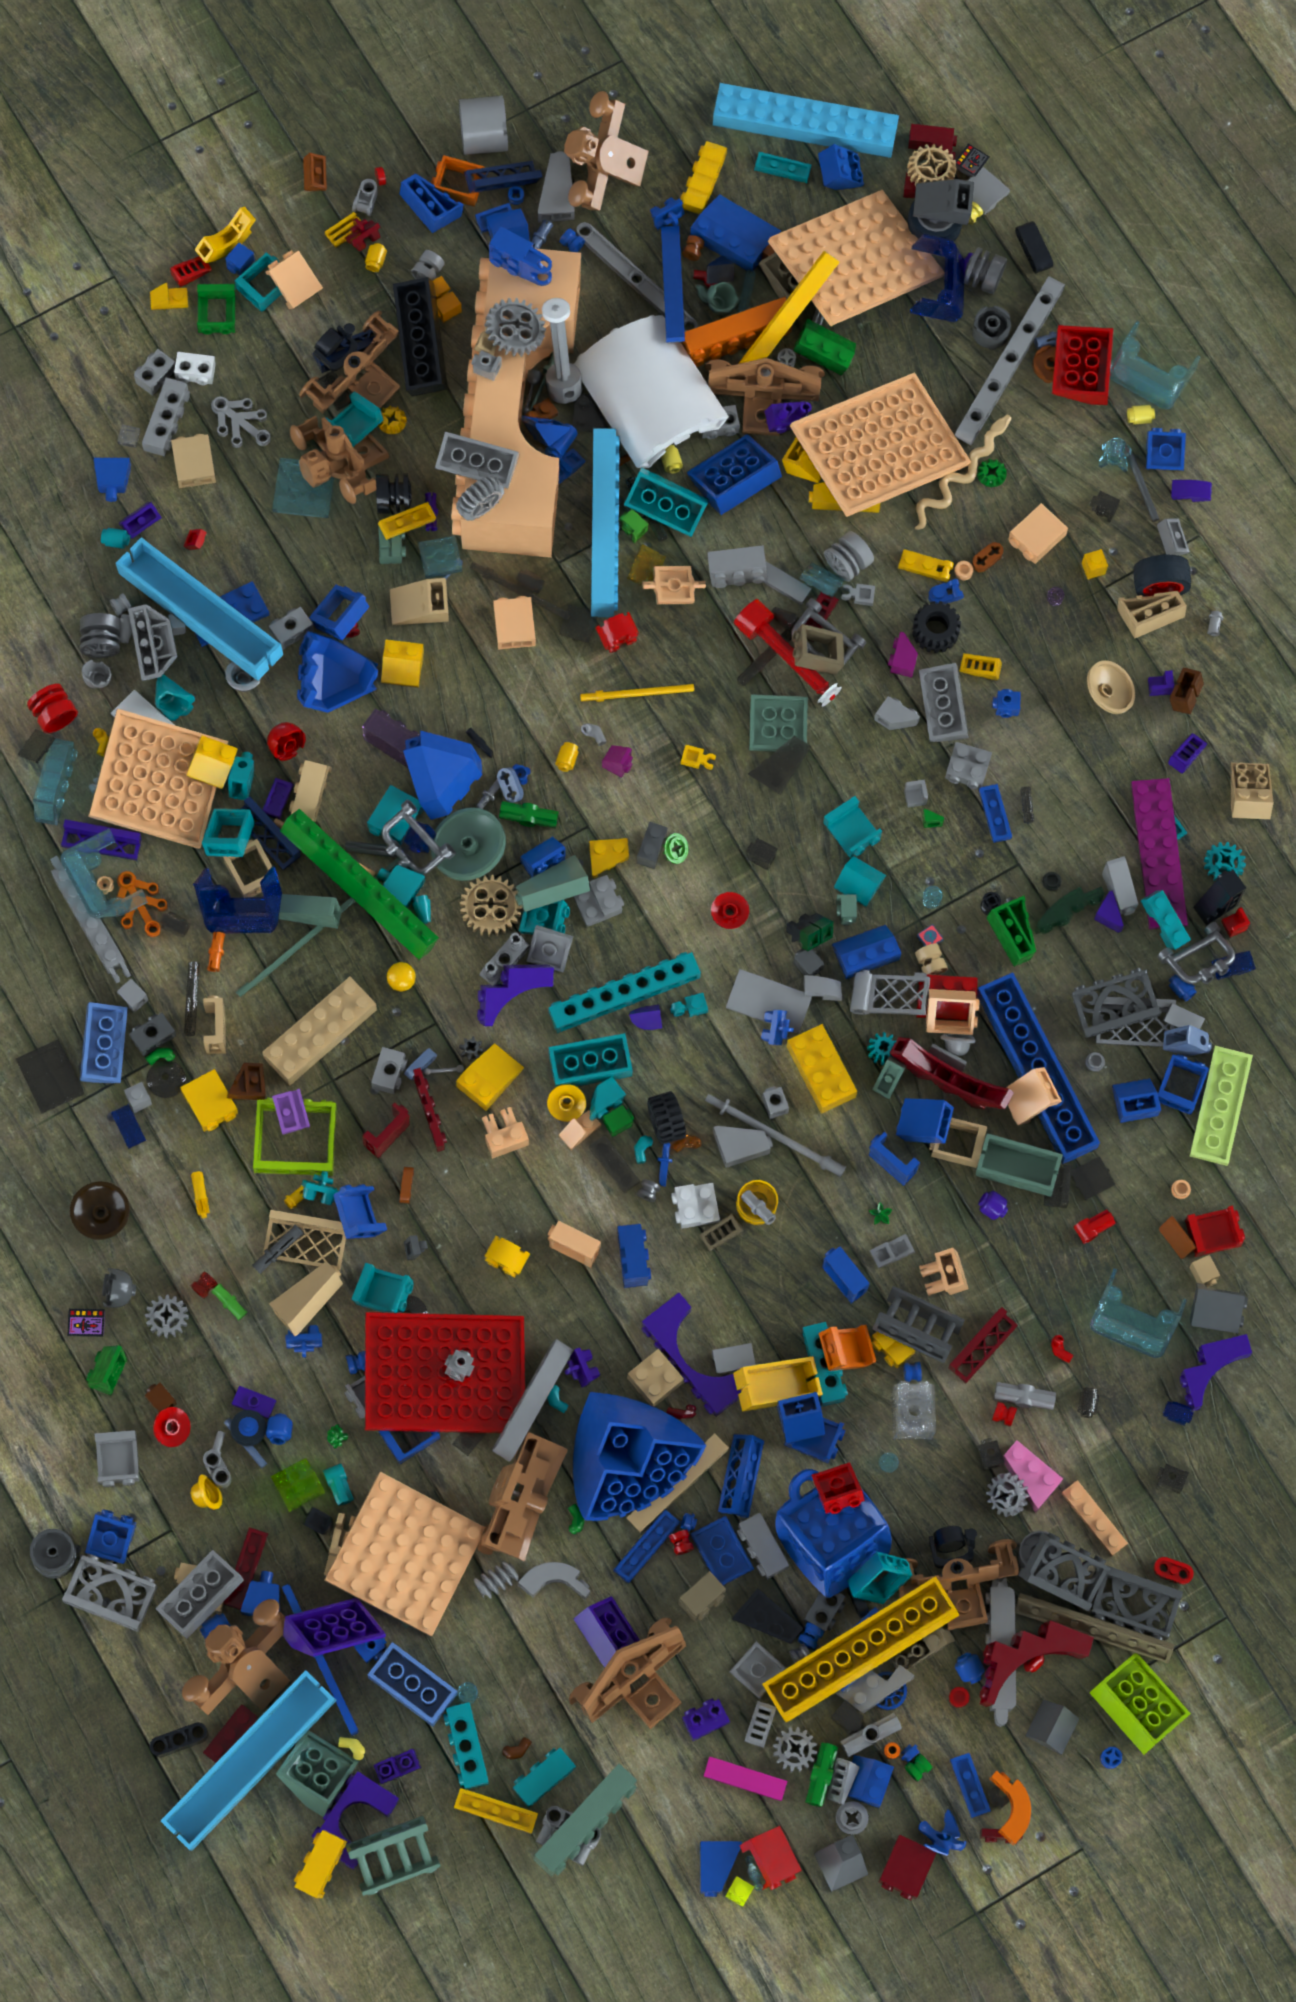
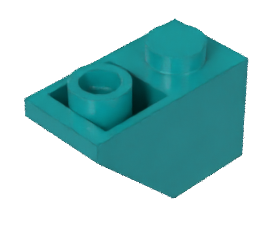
M613 1077L597 1085L594 1090L590 1109L591 1121L596 1118L602 1119L604 1115L609 1113V1110L612 1108L615 1110L623 1104L626 1093Z

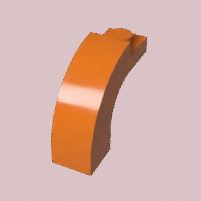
M996 1771L990 1780L1007 1795L1011 1803L1010 1817L998 1832L1014 1846L1023 1836L1029 1825L1031 1802L1025 1787L1018 1779L1011 1784L1009 1782L1011 1779L1004 1772L999 1773Z

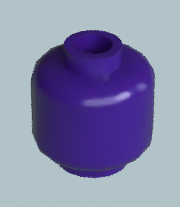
M995 1191L985 1192L978 1202L980 1212L992 1220H996L999 1217L1003 1218L1008 1211L1006 1207L1007 1199Z

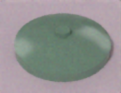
M464 808L453 812L437 826L432 836V839L439 847L448 843L456 852V855L451 859L445 858L438 864V869L447 877L461 881L473 880L490 872L500 861L506 845L505 831L499 820L492 813L480 808ZM431 850V856L434 859L437 855Z

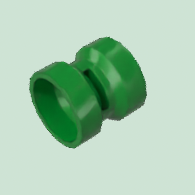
M921 1753L915 1756L913 1763L909 1762L904 1766L905 1770L916 1782L922 1778V1773H928L933 1769L932 1765Z

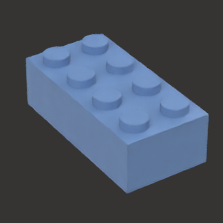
M393 1642L368 1673V1678L432 1727L458 1695L457 1690Z

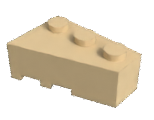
M1173 591L1156 593L1154 596L1147 597L1139 595L1136 598L1130 599L1118 598L1117 610L1133 637L1138 638L1184 618L1187 605L1179 592Z
M308 760L301 763L299 768L300 782H296L294 793H296L295 801L292 800L289 811L292 812L291 814L300 809L313 822H316L322 802L323 790L327 786L328 772L331 773L332 767Z

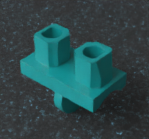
M322 1171L321 1175L314 1174L313 1180L319 1181V1183L302 1180L301 1185L304 1187L303 1198L314 1201L316 1192L319 1191L323 1192L320 1202L332 1205L334 1201L333 1195L340 1191L337 1188L326 1186V1183L333 1184V1179L328 1178L327 1171Z

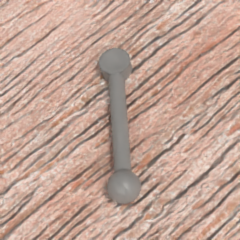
M458 1065L455 1068H425L423 1073L425 1075L453 1071L462 1073L464 1067Z

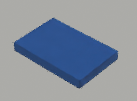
M727 1516L690 1534L707 1568L723 1586L754 1570Z

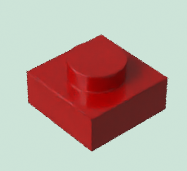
M203 529L190 530L183 547L188 550L200 549L204 544L207 532Z

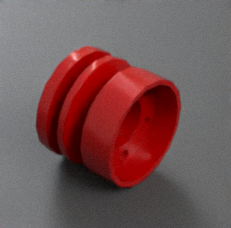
M51 684L42 688L27 702V706L32 711L33 716L38 717L37 722L44 733L50 734L65 728L78 715V710L72 701L67 700L68 695L61 684Z

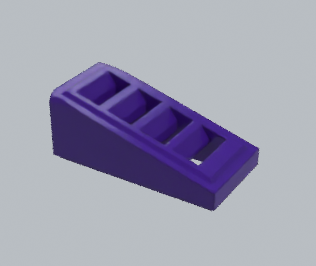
M1192 733L1171 755L1168 764L1183 774L1204 750L1207 743ZM1190 742H1192L1193 744H1195V745H1196L1197 747H1199V748L1197 749V748L1194 747L1192 744H1190Z

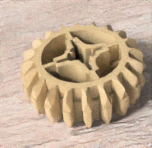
M926 144L924 149L920 146L918 151L914 150L907 164V174L911 176V182H915L916 186L917 183L954 179L957 168L955 167L956 160H953V154H948V149L943 151L942 145L939 148H935V144L932 147ZM926 159L925 163H922L921 165L917 166L921 161ZM946 171L942 176L937 177L939 173Z

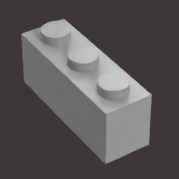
M761 1513L739 1523L737 1533L742 1541L745 1540L748 1544L747 1551L752 1559L755 1558L759 1564L756 1567L762 1577L765 1575L768 1580L789 1568L786 1558Z

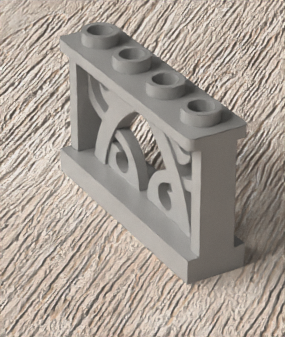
M87 1554V1557L81 1555L62 1601L65 1604L139 1632L158 1588L154 1583L155 1580L147 1576H143V1579L135 1576L136 1573L129 1569L119 1570L116 1564L108 1561L105 1564L98 1561V1557ZM87 1567H94L97 1573L95 1575L88 1573L89 1578L92 1580L88 1583L83 1578V1571ZM102 1570L107 1571L111 1574L102 1576ZM124 1579L132 1581V1583L128 1586ZM78 1580H80L85 1587L74 1596L72 1594ZM117 1581L125 1599H116L107 1608L102 1607L103 1598L96 1587L107 1582ZM142 1586L146 1589V1596L139 1601L132 1600V1597H137L141 1594V1592L136 1593L135 1588ZM91 1591H94L98 1596L95 1602L90 1601V1597L94 1596L90 1593ZM116 1604H126V1607L121 1605L122 1610L120 1612L115 1611ZM133 1605H142L137 1619H132Z

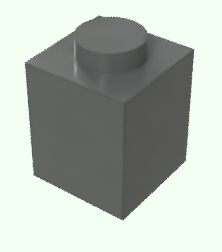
M800 949L794 955V965L803 975L815 976L824 967L823 961L812 949L808 952Z

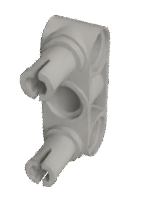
M518 933L511 934L499 951L485 964L479 976L491 985L500 984L503 965H516L529 950L530 945ZM502 957L510 959L507 964L500 963Z
M558 1806L548 1808L542 1820L543 1827L536 1843L543 1846L553 1835L554 1831H557L573 1813ZM557 1811L560 1813L561 1818L554 1822L550 1820L549 1814ZM599 1828L595 1830L597 1832L596 1839L591 1840L587 1845L583 1843L580 1846V1852L573 1859L574 1862L582 1866L584 1865L591 1849L594 1850V1847L597 1846L600 1840L601 1831Z

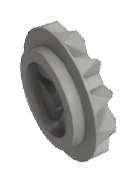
M846 1802L837 1810L836 1824L841 1831L848 1835L858 1834L868 1824L867 1810L858 1802ZM858 1812L855 1818L857 1823L851 1822L846 1825L848 1820L847 1814L852 1815Z

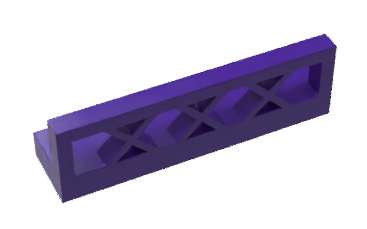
M64 820V835L61 847L137 861L142 841L140 833ZM69 834H75L80 839L74 844L67 843ZM89 838H96L98 844L89 847L85 841ZM113 841L118 847L113 850H107L104 844ZM128 844L135 845L134 855L125 853L122 848Z

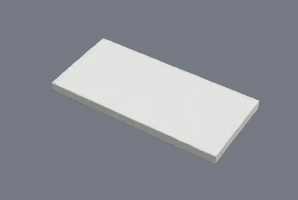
M133 690L111 712V715L115 718L118 708L174 725L136 690Z

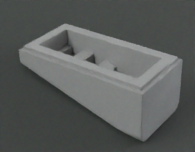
M757 1701L744 1742L764 1748L776 1712L775 1706ZM759 1709L770 1712V1716L759 1713ZM756 1717L768 1720V1723L759 1722L756 1720ZM753 1726L765 1728V1732L754 1729ZM751 1733L763 1736L762 1740L751 1737Z
M837 1757L827 1799L844 1805L860 1767L851 1761Z

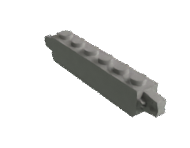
M57 856L51 858L50 860L54 867L51 870L53 879L107 973L111 974L116 983L120 982V978L115 971L120 968L127 978L130 977L131 974L126 967L123 956L69 863L62 865Z
M1005 1577L992 1580L991 1587L988 1592H985V1605H989V1613H986L988 1623H985V1625H989V1633L985 1634L986 1645L997 1641L1012 1647L1010 1643L1015 1635V1591L1008 1587L1007 1578ZM1016 1670L1001 1687L995 1704L990 1706V1711H994V1722L1000 1728L1008 1722V1712L1016 1706Z

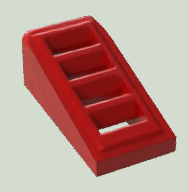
M200 256L170 268L171 275L180 288L212 271L209 264L205 263ZM201 262L204 268L201 269L198 263ZM195 265L198 271H194L192 266Z

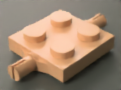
M655 566L653 568L654 580L642 582L643 589H654L657 605L693 604L695 602V588H706L705 580H694L691 566Z

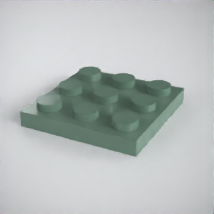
M751 695L749 751L806 753L808 697Z

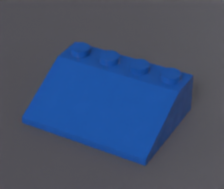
M720 194L701 212L691 226L690 235L698 236L704 240V246L721 256H725L751 274L759 265V262H761L762 253L769 245V238L781 233V230Z
M748 434L687 472L688 477L702 495L709 499L708 503L720 515L782 477L778 461Z

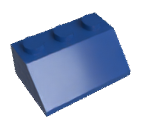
M886 925L832 944L845 979L854 977L855 973L861 970L871 971L899 961L901 957L897 941Z

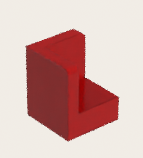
M1242 907L1238 908L1236 913L1221 920L1230 938L1246 931L1250 925V921Z

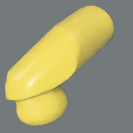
M345 1737L339 1738L338 1747L350 1748L355 1760H362L364 1758L365 1748L359 1740Z

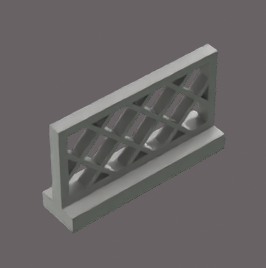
M1107 996L1101 1008L1112 1010L1120 1018L1118 1015L1122 1012L1125 1003L1130 999L1127 997ZM1140 998L1148 1009L1152 1008L1149 998ZM1156 999L1160 1013H1166L1171 1003L1176 1005V1000ZM1134 1002L1127 1007V1011H1129L1130 1013H1134L1133 1011H1135V1009L1131 1007L1135 1005ZM1154 1017L1146 1025L1142 1021L1139 1022L1143 1027L1136 1034L1129 1026H1125L1117 1032L1112 1030L1113 1036L1109 1040L1100 1039V1034L1096 1035V1044L1163 1047L1164 1042H1161L1156 1036L1162 1030L1168 1031L1166 1027L1170 1023L1164 1026L1157 1017ZM1154 1019L1162 1027L1155 1035L1147 1027ZM1170 1024V1030L1174 1029V1025ZM1124 1028L1133 1035L1128 1041L1122 1040L1118 1036V1033ZM1144 1028L1152 1036L1147 1042L1141 1041L1137 1036Z

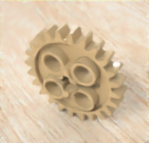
M484 875L483 881L476 878V884L470 882L471 889L464 888V892L467 895L461 894V899L464 901L460 902V907H463L460 909V914H465L463 921H468L467 927L474 926L473 932L480 929L481 936L486 931L488 937L491 936L492 932L498 936V931L500 930L505 934L506 927L512 930L511 922L514 924L518 923L515 917H521V913L517 910H522V906H518L515 899L517 890L513 891L515 885L508 886L509 880L507 879L502 882L501 876L494 880V875H491L490 880ZM480 893H484L487 895V897L484 899H479L477 895ZM499 894H504L506 898L504 900H498L496 896ZM489 903H493V908H489ZM482 911L486 915L480 918L476 916V913ZM499 912L505 914V916L500 919L497 918L495 915Z

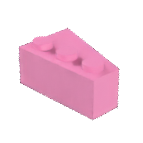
M1017 1440L1002 1458L1011 1475L1017 1474L1018 1481L1024 1480L1022 1486H1028L1025 1493L1029 1494L1027 1499L1035 1513L1063 1480L1061 1476Z

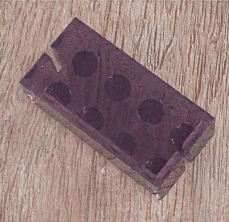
M375 708L362 726L364 740L408 768L403 750H406L405 740L418 737L420 734L414 730L411 732L401 721H394L387 712L379 711Z

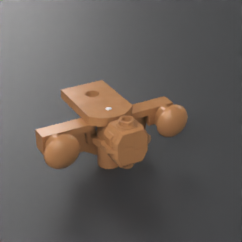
M604 91L596 93L589 105L592 117L599 118L603 116L598 137L590 129L580 127L578 130L568 134L564 145V153L572 159V162L578 165L587 164L588 169L587 183L579 180L571 186L568 193L569 203L573 207L582 205L581 207L591 211L601 209L608 175L635 187L641 185L649 152L618 138L625 104L617 100H609L608 94ZM628 158H629L630 163H631V164H630V167L627 166V160H628Z
M316 416L304 421L305 423L299 426L292 425L290 427V436L298 449L306 450V442L313 439L323 450L321 452L317 449L309 451L302 455L299 460L302 476L313 488L329 481L331 476L340 479L339 488L341 494L351 504L356 503V495L363 492L366 496L376 491L375 478L368 480L365 470L388 459L389 454L370 433L353 447L343 428L332 426L325 417L321 419L322 429L318 427Z
M264 1600L255 1608L253 1621L255 1624L262 1626L246 1641L242 1639L243 1632L236 1625L230 1627L228 1625H218L210 1631L205 1639V1646L208 1651L207 1656L214 1663L221 1662L222 1664L219 1671L209 1682L207 1677L203 1675L191 1677L182 1689V1697L185 1701H193L204 1713L209 1715L237 1685L263 1711L289 1683L290 1680L265 1655L283 1635L285 1616L279 1612V1603L276 1600ZM267 1679L265 1685L260 1687L261 1682Z

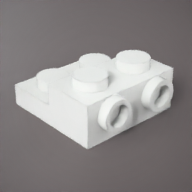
M713 1183L697 1186L691 1184L674 1188V1193H671L673 1205L677 1204L678 1211L675 1212L676 1223H680L681 1229L720 1222Z

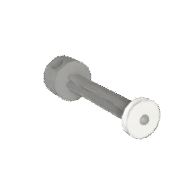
M552 298L547 300L542 306L543 317L550 322L555 365H552L547 370L546 383L548 396L551 400L565 404L576 401L581 396V373L576 365L569 363L565 320L570 315V305L564 299Z

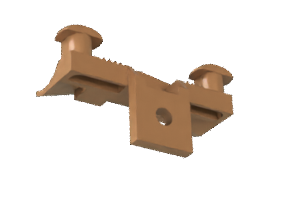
M670 1618L658 1620L649 1629L647 1638L616 1650L594 1685L591 1682H585L577 1686L569 1696V1703L573 1705L575 1702H578L585 1716L593 1723L621 1699H624L648 1728H653L682 1704L679 1698L656 1673L660 1667L686 1647L681 1631L677 1626L669 1627L672 1623ZM629 1666L636 1668L632 1675L625 1673L626 1668ZM645 1674L649 1680L631 1693L630 1685ZM651 1696L658 1698V1702L654 1705L647 1703Z

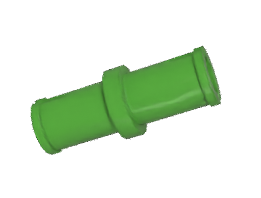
M221 1283L212 1290L211 1293L223 1303V1307L228 1309L238 1321L248 1313L236 1301L237 1298L234 1295L232 1296Z

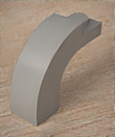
M548 1562L535 1566L518 1581V1586L532 1598L544 1586L555 1582L569 1586L584 1600L590 1595V1586L582 1579L577 1580L580 1576V1571L560 1562Z

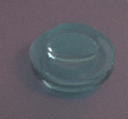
M888 1452L880 1457L879 1466L884 1472L891 1473L898 1468L899 1460L895 1454Z

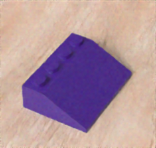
M358 1598L285 1616L283 1637L293 1649L312 1657L386 1637L385 1632Z

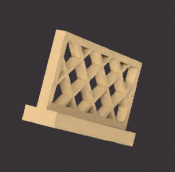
M270 1210L264 1251L268 1250L269 1245L275 1241L277 1242L279 1238L284 1236L296 1224L303 1230L305 1235L297 1239L289 1248L296 1245L302 1254L296 1258H290L285 1250L283 1253L286 1257L279 1256L277 1260L319 1267L323 1264L318 1263L323 1259L326 1262L325 1257L335 1252L338 1256L336 1267L341 1271L346 1237L341 1222ZM273 1223L281 1224L286 1231L275 1237L272 1232ZM315 1230L320 1231L325 1237L316 1244H314L309 1236ZM334 1234L343 1235L341 1243L334 1248L328 1238ZM307 1236L313 1246L303 1252L297 1243ZM327 1240L332 1250L322 1255L317 1246ZM315 1248L321 1257L312 1262L308 1260L305 1254Z

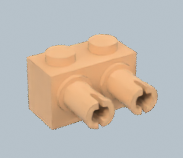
M512 1107L507 1108V1113L505 1109L500 1111L506 1125L503 1129L498 1128L494 1114H489L488 1118L487 1115L482 1117L488 1133L485 1135V1141L492 1159L529 1145V1138L522 1122L516 1121Z
M954 1248L935 1253L936 1261L919 1266L923 1278L938 1272L941 1274L940 1280L925 1284L928 1296L942 1291L952 1295L969 1289L958 1252Z

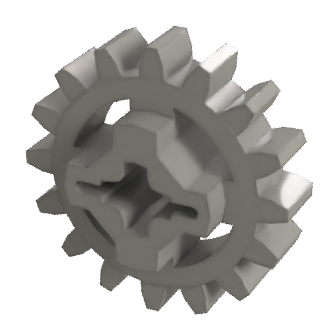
M166 1295L165 1299L158 1296V1302L151 1301L153 1307L147 1306V1310L150 1313L145 1314V1318L150 1320L146 1324L147 1326H152L150 1329L152 1333L157 1331V1337H160L162 1334L165 1335L166 1339H168L169 1334L176 1337V1331L182 1333L181 1327H187V1323L184 1320L189 1319V1315L184 1313L188 1309L187 1307H182L184 1304L182 1300L177 1303L176 1296L172 1300L169 1298V1295ZM171 1305L175 1306L180 1312L174 1311ZM167 1309H168V1312H169V1314H170V1317H168L167 1324H166V1321H165L164 1317L166 1316ZM154 1321L160 1322L163 1328L157 1326ZM175 1322H178L177 1325L171 1328Z
M1011 1472L1001 1473L991 1479L993 1483L987 1485L991 1489L986 1492V1495L991 1497L987 1502L993 1503L991 1509L997 1508L998 1515L1004 1513L1005 1517L1014 1516L1024 1510L1023 1506L1028 1505V1502L1025 1500V1498L1029 1497V1494L1025 1493L1028 1486H1022L1024 1480L1018 1481L1017 1474L1011 1476Z
M789 1727L787 1734L781 1731L782 1738L776 1737L775 1740L778 1744H773V1748L777 1749V1751L773 1753V1756L779 1757L776 1762L777 1764L781 1762L784 1764L782 1769H786L788 1766L790 1767V1772H793L794 1768L801 1772V1766L807 1769L809 1768L807 1762H814L811 1755H816L817 1751L812 1750V1748L816 1747L817 1744L811 1743L813 1736L807 1737V1730L801 1733L800 1728L797 1727L796 1731L793 1732L792 1728ZM792 1736H797L802 1739L800 1741L793 1740ZM784 1742L787 1747L786 1751L782 1754L781 1746ZM791 1745H793L794 1747H799V1754H797L796 1752H790L792 1749ZM808 1745V1755L805 1757L803 1750ZM796 1759L799 1763H791L787 1760Z

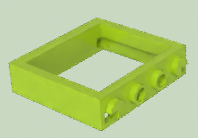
M267 1097L264 1100H257L254 1173L321 1175L322 1171H327L328 1176H333L336 1103L327 1100L313 1102L311 1099H303L306 1112L330 1113L327 1163L261 1161L264 1111H276L273 1098Z

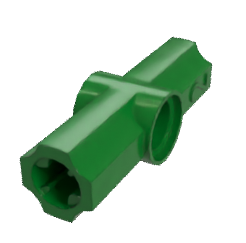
M502 801L499 819L516 821L526 827L538 825L556 829L559 811L539 808V806L532 803H523L521 805Z
M821 1743L817 1761L814 1763L809 1780L811 1782L805 1803L822 1807L827 1787L830 1786L834 1772L833 1765L838 1751L837 1746Z

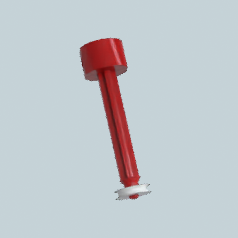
M759 599L753 600L738 614L733 622L734 625L749 640L759 635L816 694L822 695L818 703L821 702L822 707L827 705L835 698L842 687H837L838 683L829 687V682L816 670L795 666L794 648L769 625L774 618V614Z

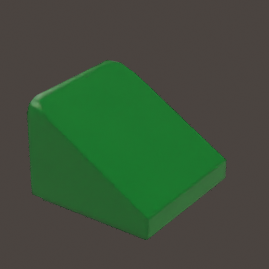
M923 809L922 819L924 828L943 826V816Z

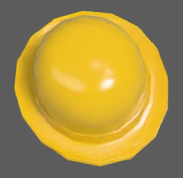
M200 1474L198 1482L192 1486L190 1491L193 1502L201 1508L219 1509L223 1499L220 1489L211 1478Z

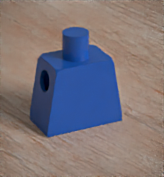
M94 458L99 492L106 493V501H117V493H125L131 470L130 458Z
M261 1571L260 1582H250L241 1607V1615L253 1617L255 1608L267 1599L276 1600L279 1603L280 1612V1586L272 1584V1572Z

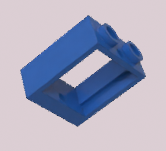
M336 584L309 619L317 630L343 640L370 606L365 601L366 597L358 591L355 593L347 586L341 587ZM344 599L351 601V604L336 622L328 619Z
M1173 1054L1157 1093L1159 1102L1191 1115L1209 1068L1205 1067L1206 1065L1201 1062H1192L1183 1055ZM1173 1066L1200 1076L1191 1101L1164 1091Z
M838 1247L836 1250L832 1248L825 1253L826 1257L823 1259L822 1268L852 1304L867 1292L870 1283L841 1247Z
M378 1431L399 1464L407 1461L440 1439L439 1432H430L431 1437L408 1452L403 1453L389 1431Z

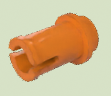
M894 1742L888 1743L884 1748V1755L887 1759L897 1758L900 1754V1747ZM889 1749H893L895 1754H891Z

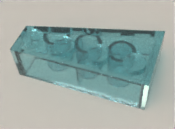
M51 738L33 799L35 822L58 826L65 792L68 789V780L73 771L72 762L76 761L77 750L74 749V742Z

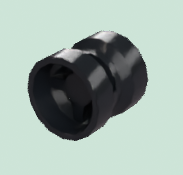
M995 892L986 893L982 898L981 911L988 916L992 909L1001 905L1000 896Z

